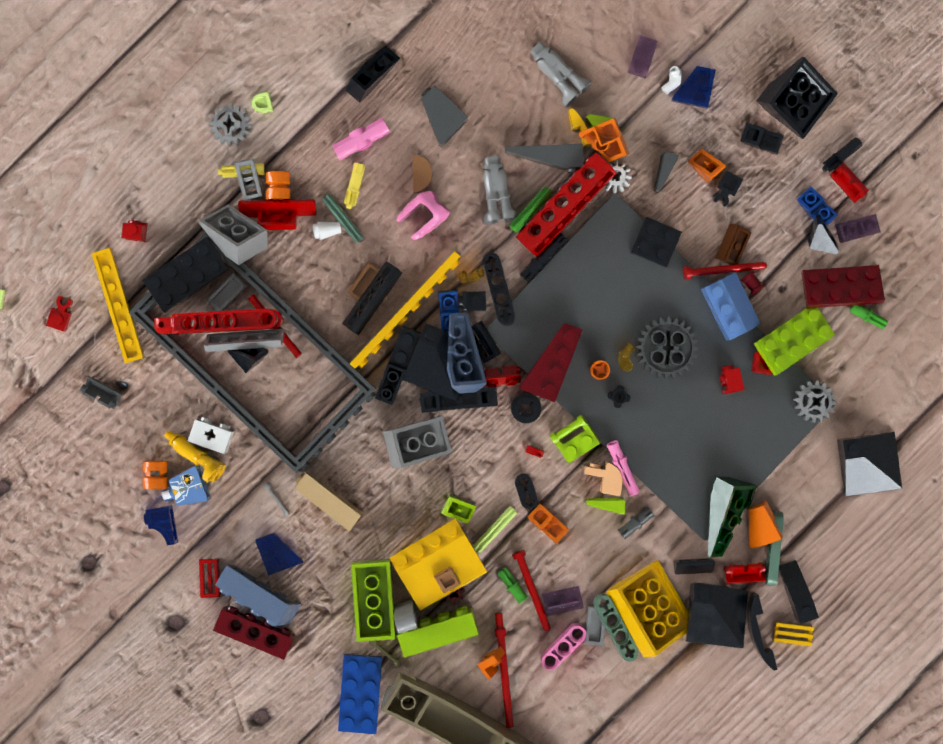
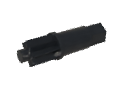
M853 138L839 151L833 153L830 158L823 162L822 170L830 172L842 164L844 160L862 147L860 139Z

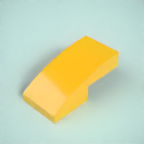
M573 108L569 109L568 116L571 130H579L580 132L587 130L579 114ZM581 138L583 148L591 146L584 138Z

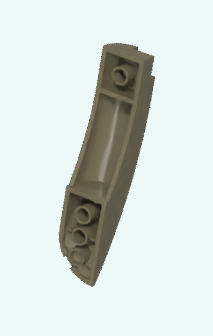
M400 672L392 686H388L381 705L383 712L420 729L445 744H534L456 697L416 677L413 679Z

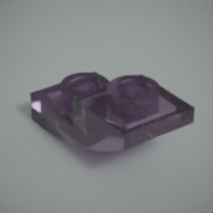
M876 214L835 225L840 243L881 233Z

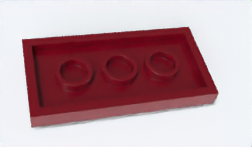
M879 265L803 270L801 273L806 308L880 304L885 301Z

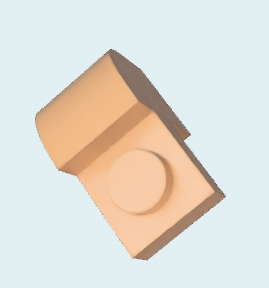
M606 461L604 469L601 468L600 464L590 463V466L585 465L584 474L602 477L601 493L615 496L621 495L623 479L617 467Z

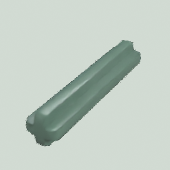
M331 194L326 195L322 201L355 243L360 242L364 236Z

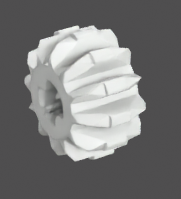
M618 160L614 161V166L611 162H607L620 177L618 181L611 179L607 183L608 186L605 191H609L612 187V192L615 194L618 187L619 191L623 192V186L629 187L630 185L626 180L632 179V176L626 175L631 171L630 168L624 170V162L619 167Z

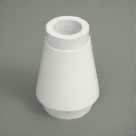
M317 221L316 224H312L314 239L322 240L341 233L339 222Z

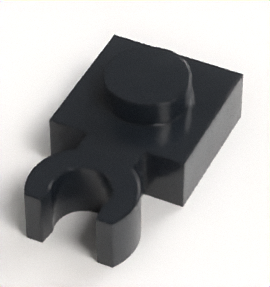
M725 171L717 187L722 191L714 197V202H717L719 197H724L725 202L723 206L726 207L729 203V194L735 196L743 179Z

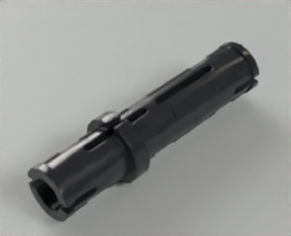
M559 233L536 258L530 260L531 263L520 275L529 282L539 270L542 271L544 269L543 266L568 241L567 238H564V235Z

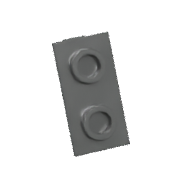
M90 376L87 377L86 385L83 384L80 388L83 395L93 400L99 396L98 403L109 409H115L120 404L122 393Z

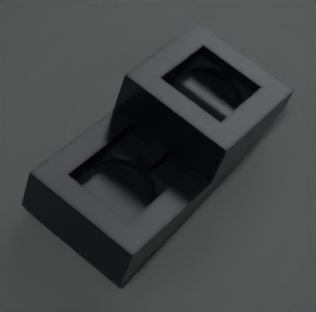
M746 123L740 142L778 155L784 135Z

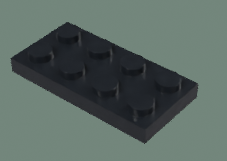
M205 237L142 281L162 311L166 313L221 276L229 268L210 240Z

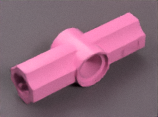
M380 118L366 127H360L352 131L348 137L332 145L341 161L357 151L361 152L373 145V142L388 135L390 131L384 120Z

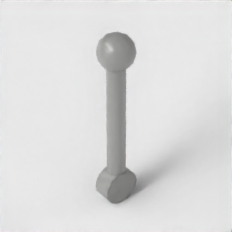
M265 482L263 485L264 489L270 492L284 514L288 516L290 512L271 489V484Z

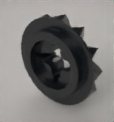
M531 393L519 394L511 403V413L521 423H532L541 414V403ZM520 402L526 405L533 402L530 406L533 414L524 412L520 415L519 413L523 409Z

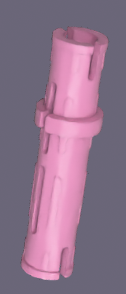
M618 440L609 442L607 448L613 458L612 463L620 471L628 495L634 496L638 494L640 489L635 482L627 464V457L623 454Z

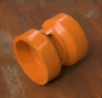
M602 360L593 362L589 368L591 376L599 380L607 378L610 373L609 364Z

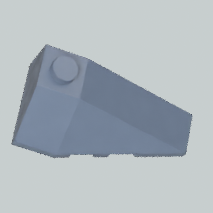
M451 313L449 315L447 371L452 388L460 394L477 392L487 384L468 313Z

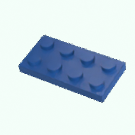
M344 654L339 732L377 733L382 656Z

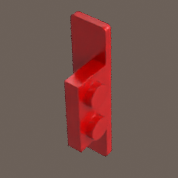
M314 199L238 201L239 212L247 217H258L257 224L266 230H296L297 216H316L317 213Z

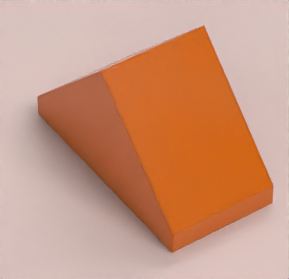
M700 149L688 161L706 183H709L726 167L724 163L704 149Z

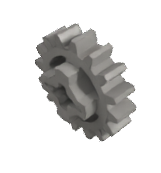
M231 103L228 108L223 104L221 111L217 108L215 109L216 116L211 115L214 121L209 122V125L213 127L210 132L215 134L213 137L215 140L220 139L222 145L226 141L228 146H231L232 142L239 145L238 140L241 139L245 142L246 140L243 136L250 135L247 128H252V126L247 122L251 119L249 116L244 117L247 112L245 110L240 112L241 107L238 105L234 109ZM235 114L239 115L242 121L236 120ZM232 121L234 126H231L229 129L226 125ZM219 129L225 130L226 137L221 135Z
M808 381L806 382L807 387L800 385L801 392L795 391L798 398H794L793 401L797 402L798 405H795L794 409L800 410L797 413L798 416L804 414L803 420L807 421L810 418V421L815 423L817 418L819 422H822L823 416L829 418L828 412L835 411L831 406L837 404V402L832 401V398L836 397V395L830 394L832 388H825L826 383H821L819 386V381H814L813 385ZM811 389H819L821 391L815 394ZM812 398L818 399L816 400L817 405H812L814 402ZM815 409L819 414L813 415L808 412Z

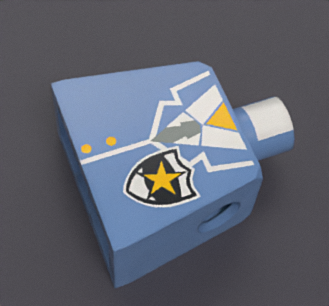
M200 465L194 466L169 480L171 488L161 491L164 501L175 499L177 506L210 500L211 497L206 482L202 478L203 474Z

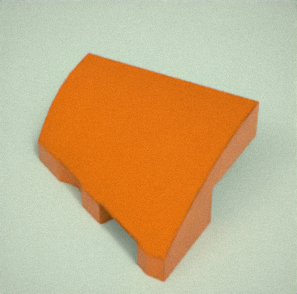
M616 118L578 133L581 138H584L592 145L591 147L601 153L608 162L630 154Z
M767 501L748 508L750 548L782 540L783 536L774 521L775 516Z

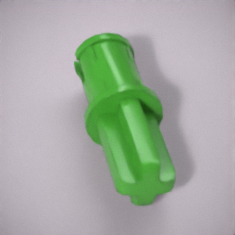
M852 305L849 312L863 319L865 323L868 321L881 329H884L888 323V320L874 313L873 309H868L863 305Z
M507 567L499 570L498 575L507 586L506 590L512 593L518 604L526 600L528 595L518 584L519 580L516 581Z

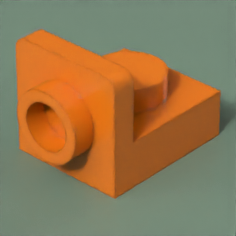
M501 646L486 654L477 664L487 679H491L498 671L497 665L501 663V657L505 654Z

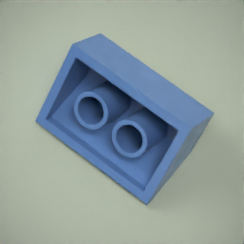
M736 272L701 289L726 341L732 340L761 324Z

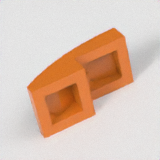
M541 503L527 517L556 544L569 531Z

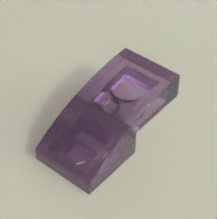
M639 36L627 73L646 79L658 41Z

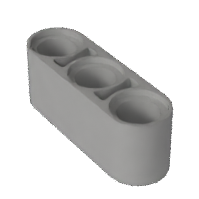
M413 599L394 604V620L399 634L418 628V615Z

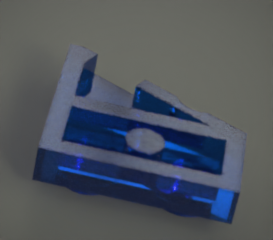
M696 66L672 97L671 102L707 109L716 70Z
M274 532L255 539L268 576L304 562Z

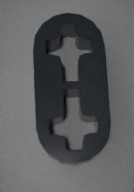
M521 473L515 478L518 496L525 509H533L538 503L534 485L528 474ZM521 477L529 480L526 483L527 490H524L522 485H518ZM529 492L531 498L534 497V501H532L530 506L528 503H524V500H526L525 493Z

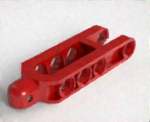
M271 309L177 313L171 317L154 318V328L159 334L266 330L279 328L283 323L281 312ZM269 315L272 316L271 323L268 322ZM231 317L233 318L232 325L230 324Z

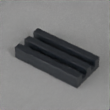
M480 321L473 325L472 331L474 330L476 333L474 338L483 362L486 363L501 354L484 323ZM482 346H484V348H485V350L487 351L489 357L487 356V354H486V352L484 351V349H483Z

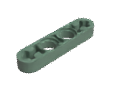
M772 511L775 516L774 521L782 534L783 512ZM782 540L768 544L765 585H777Z
M605 594L596 595L593 599L594 608L619 655L628 662L634 661L638 656V649L614 603ZM601 599L606 600L604 605L609 609L608 611H605L604 607L599 606ZM614 614L616 621L609 625L607 618L609 615ZM618 631L624 632V638L621 641L616 640V633ZM626 644V646L632 650L630 652V656L625 655L627 653V650L622 645Z

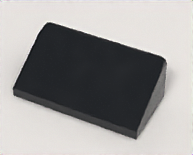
M712 558L675 560L674 573L676 575L712 573L715 561Z

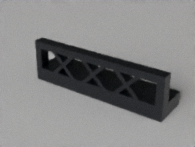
M386 261L342 324L359 335L400 278L402 272Z

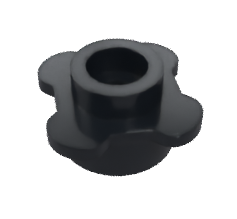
M618 385L613 392L610 391L607 395L613 401L616 408H620L623 403L629 402L631 398L624 391L622 385Z

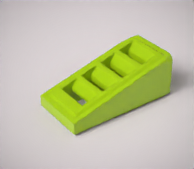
M622 497L585 499V503L589 506L625 515V500Z

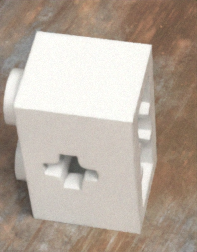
M205 417L195 419L188 442L223 454L227 453L235 432L230 430L231 426L222 423L219 426L212 424L213 420ZM214 430L213 434H215L216 437L210 439V435L208 434V432Z

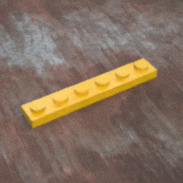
M112 248L91 253L124 362L130 363L145 358L133 317L129 314L130 307Z

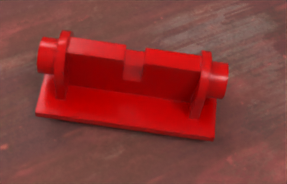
M844 162L829 175L854 204L869 191Z
M515 365L502 367V374H499L498 367L485 369L484 374L487 384L483 387L514 386L521 383L520 367Z
M758 562V564H747V566H744V564H729V566L724 567L727 584L765 581V564H761V562Z

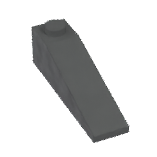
M583 144L505 147V154L557 169L568 170V173H574L584 165Z

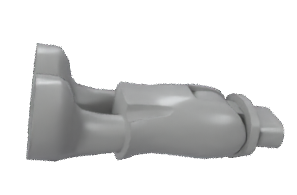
M542 42L538 43L530 51L541 71L552 80L554 86L561 90L563 94L562 103L565 107L571 105L579 94H583L592 85L588 78H582L577 75L573 68L569 67L555 51L550 50V47H546ZM567 78L574 85L575 89L566 82Z
M500 156L484 158L483 180L486 190L485 200L487 201L488 208L487 213L482 219L483 224L488 225L500 222L497 202L499 201L501 203L502 222H511L518 216V213L512 209L509 201L507 177L503 164L500 163Z

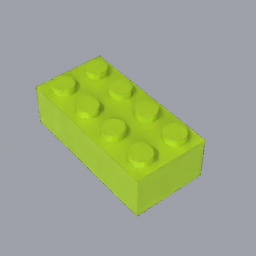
M391 560L353 561L351 571L356 641L395 639L396 625L394 620Z
M467 605L457 607V611L451 613L443 611L438 613V617L435 618L430 616L421 618L417 629L398 633L397 637L403 657L412 656L479 635V628L472 606L467 607Z

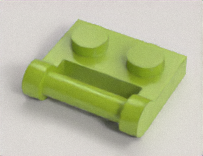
M582 414L577 417V420L562 430L550 434L551 440L556 444L568 464L601 443ZM580 426L583 427L584 431L563 443L561 440L563 437Z

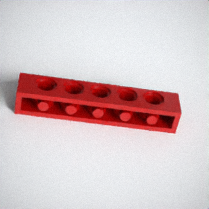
M596 152L586 160L580 170L574 172L572 178L566 184L560 187L558 193L546 202L545 207L540 212H537L526 226L521 228L516 238L537 257L617 172ZM595 173V175L589 179L590 174ZM581 187V190L575 193L576 189ZM568 201L567 205L562 207V204ZM554 215V218L549 221L550 216ZM538 229H541V232L538 235H535L536 231Z

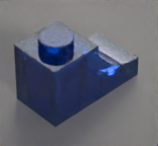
M167 505L145 510L144 522L145 525H148V529H155L160 532L167 546L178 543L173 506Z

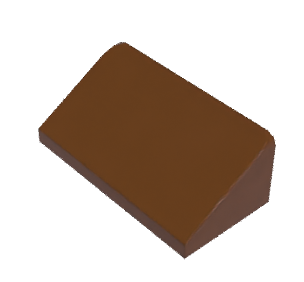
M730 224L715 258L729 265L738 264L752 232L740 225Z

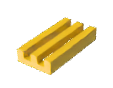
M775 622L773 641L812 646L814 627ZM779 627L808 630V634L778 629ZM778 634L807 638V641L778 637Z

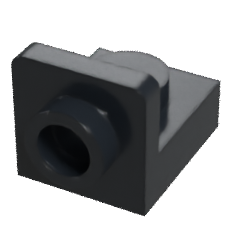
M463 291V296H459V307H463V311H486V291Z

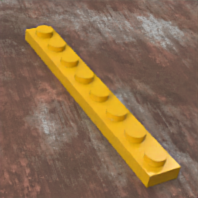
M454 251L351 361L350 365L353 368L357 369L360 367L362 369L369 361L367 357L371 353L375 355L381 349L380 343L384 339L388 341L395 334L394 328L397 325L401 327L408 320L406 317L410 311L414 313L421 306L419 302L422 298L425 297L427 299L434 292L432 288L436 283L440 285L448 277L446 273L450 269L454 270L461 263L459 261L461 257L458 253Z

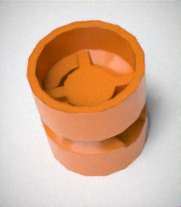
M266 172L265 184L269 186L266 189V200H291V191L287 187L290 184V172Z
M142 461V472L145 473V476L142 478V488L167 489L168 477L165 476V473L168 472V461ZM151 471H159V475H151Z

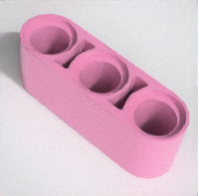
M572 623L542 653L541 662L545 669H556L585 640L586 631L582 624ZM574 629H581L582 634L579 637L572 635ZM566 642L569 645L566 650H560L558 648L559 644ZM553 656L555 661L552 664H547L545 658Z

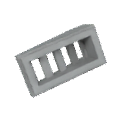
M254 159L234 162L243 199L248 200L263 196ZM251 165V169L242 171L240 169L242 166ZM253 173V176L243 178V174ZM247 181H255L254 184L245 185ZM257 188V191L247 192V189Z

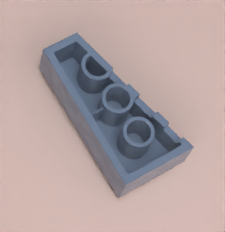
M226 565L215 586L220 588L219 591L226 596L231 595L235 598L237 604L241 606L246 605L251 608V613L259 617L263 616L271 626L291 624L302 605L297 601L295 603L286 600L287 595L277 591H270L271 586L261 581L256 583L254 576L235 565Z

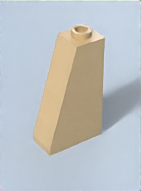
M309 472L305 475L301 473L295 482L297 484L295 489L348 531L352 529L363 514L362 510Z

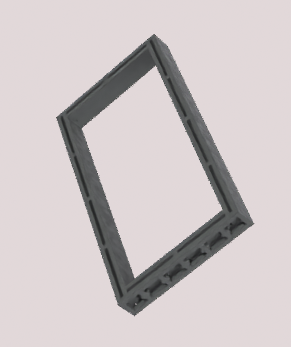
M205 232L196 243L207 237L219 255L361 390L296 456L170 334H159L156 332L154 319L149 313L158 303L150 291L129 311V314L295 473L299 470L303 472L310 465L308 460L312 456L316 458L323 451L321 447L326 442L330 444L335 439L336 435L334 433L339 428L343 430L350 423L348 419L352 414L354 416L358 415L363 409L361 405L365 401L369 403L376 396L374 393L376 388L357 369L353 368L334 347L245 262L238 265L230 260Z

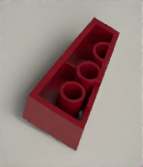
M563 323L518 389L555 402L583 330Z

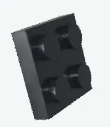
M646 217L631 253L667 267L682 231Z

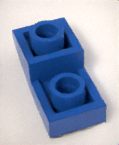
M811 186L797 199L798 203L814 221L816 216L820 214L828 226L838 216L824 202L825 199Z
M457 290L438 291L441 329L446 332L449 331V315L451 313H459Z

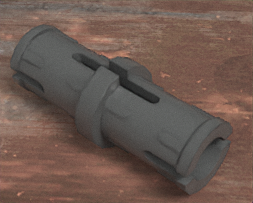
M648 506L637 516H632L628 523L618 529L624 539L637 529L640 530L643 524L655 517L653 512H650L651 510Z

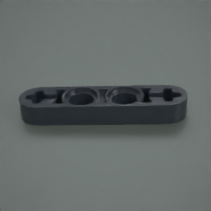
M488 253L483 259V264L496 315L502 325L509 326L515 321V313L502 263L497 254ZM493 257L494 260H497L494 263L495 269L498 270L500 268V271H494L489 274V271L493 270L487 262L490 261L489 258ZM493 276H501V284L493 285L491 282ZM500 293L507 296V300L503 304L496 301V297ZM509 305L510 308H506V311L512 317H509V321L506 322L504 319H501L504 316L503 310H498V308H504Z

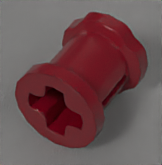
M754 270L740 280L751 291V296L765 286L755 276Z

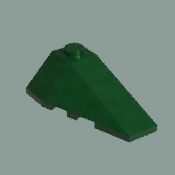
M716 477L710 497L708 556L710 558L723 556L733 538L732 531L737 524L740 525L742 521L740 518L745 508L748 509L752 503L757 485L731 477Z

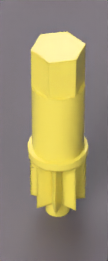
M264 163L255 164L258 175H265ZM225 165L218 169V175H222L223 178H238L235 165ZM251 165L242 166L240 169L241 171L251 169ZM253 173L243 174V176H253Z
M354 163L344 199L347 209L356 206L365 170L364 164Z

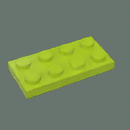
M805 308L753 344L773 375L776 376L828 341L835 334L818 308Z

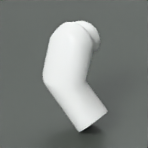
M678 66L670 68L669 82L661 87L666 95L681 84L682 71Z

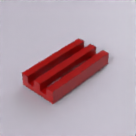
M219 558L199 559L200 598L221 596L220 588L215 586V593H213L212 563H214L215 584L220 577ZM205 563H207V571H208V593H207V594H205V573H204V564H205Z

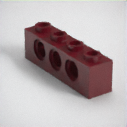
M228 605V607L224 606L221 609L213 631L283 660L286 658L295 637L290 629L284 627L279 629L271 626L266 620H263V622L257 620L256 616L251 613L243 614L238 612L239 609L234 606ZM233 620H239L242 623V627H234ZM251 627H257L260 634L253 635L250 631ZM268 635H276L277 642H270Z

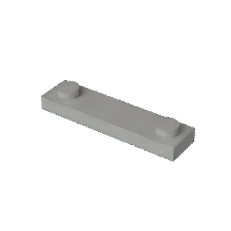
M283 329L207 334L204 349L205 352H219L224 350L280 347L283 343L284 331Z

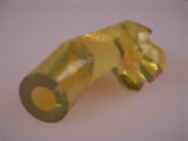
M478 268L470 275L466 271H462L457 277L460 279V283L467 284L478 281L485 275L483 269Z
M627 343L618 355L619 367L622 371L630 372L633 369L630 355L635 350V347L630 343Z

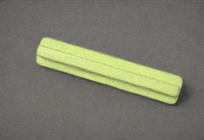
M509 506L473 545L474 549L481 553L514 518L517 511Z

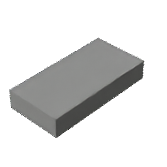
M232 273L206 301L217 311H224L247 286Z
M588 605L584 644L603 646L605 627L594 606Z

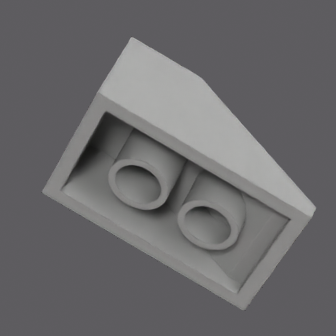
M229 204L199 220L200 226L223 254L238 265L268 248L267 230Z
M443 416L383 431L392 468H404L452 453Z

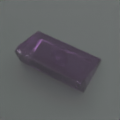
M579 586L542 594L546 616L584 608Z

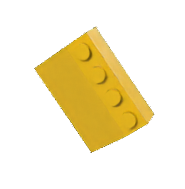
M456 518L390 557L394 568L420 611L487 573L467 534ZM451 566L461 584L443 593L434 575Z
M658 560L619 581L606 591L644 658L657 656L686 634L688 611Z

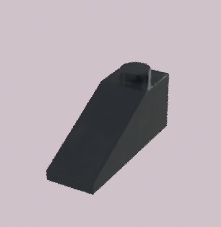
M385 46L351 77L345 91L360 103L375 89L400 60V57Z
M793 560L779 565V572L795 620L802 624L819 618L813 598L797 561Z

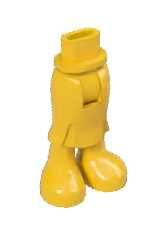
M170 430L165 433L164 437L169 440V445L173 446L176 452L189 459L196 466L201 464L205 470L202 475L204 481L214 483L219 479L226 467L224 463L208 456L207 452L199 449L194 443L188 442V438L178 433L175 434Z

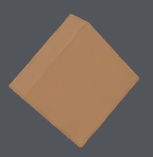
M451 566L434 575L443 593L461 584Z

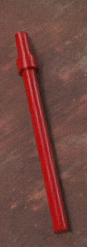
M495 613V637H497L498 648L501 646L505 651V654L501 657L500 671L506 728H512L514 723L505 645L506 628L503 625L502 613Z

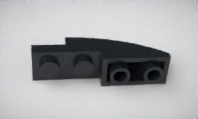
M402 326L375 399L390 405L394 404L421 332Z

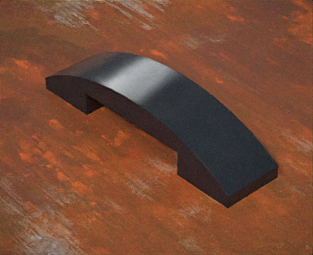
M496 387L481 388L473 393H459L456 402L433 392L420 394L422 413L498 406Z
M753 592L750 595L747 609L749 633L760 657L775 671L777 666L773 651L770 648L764 649L756 615L763 614L759 595Z

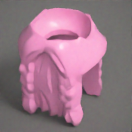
M426 191L418 194L397 217L398 222L404 221L422 204L427 206L432 212L433 218L411 237L414 241L422 238L426 233L432 232L450 214L449 209L438 201L435 192Z

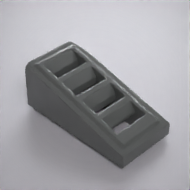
M664 152L661 155L654 192L658 193L663 188L679 155Z

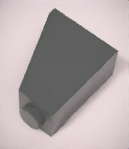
M434 85L432 88L428 87L423 92L421 100L437 142L442 148L468 121V117Z

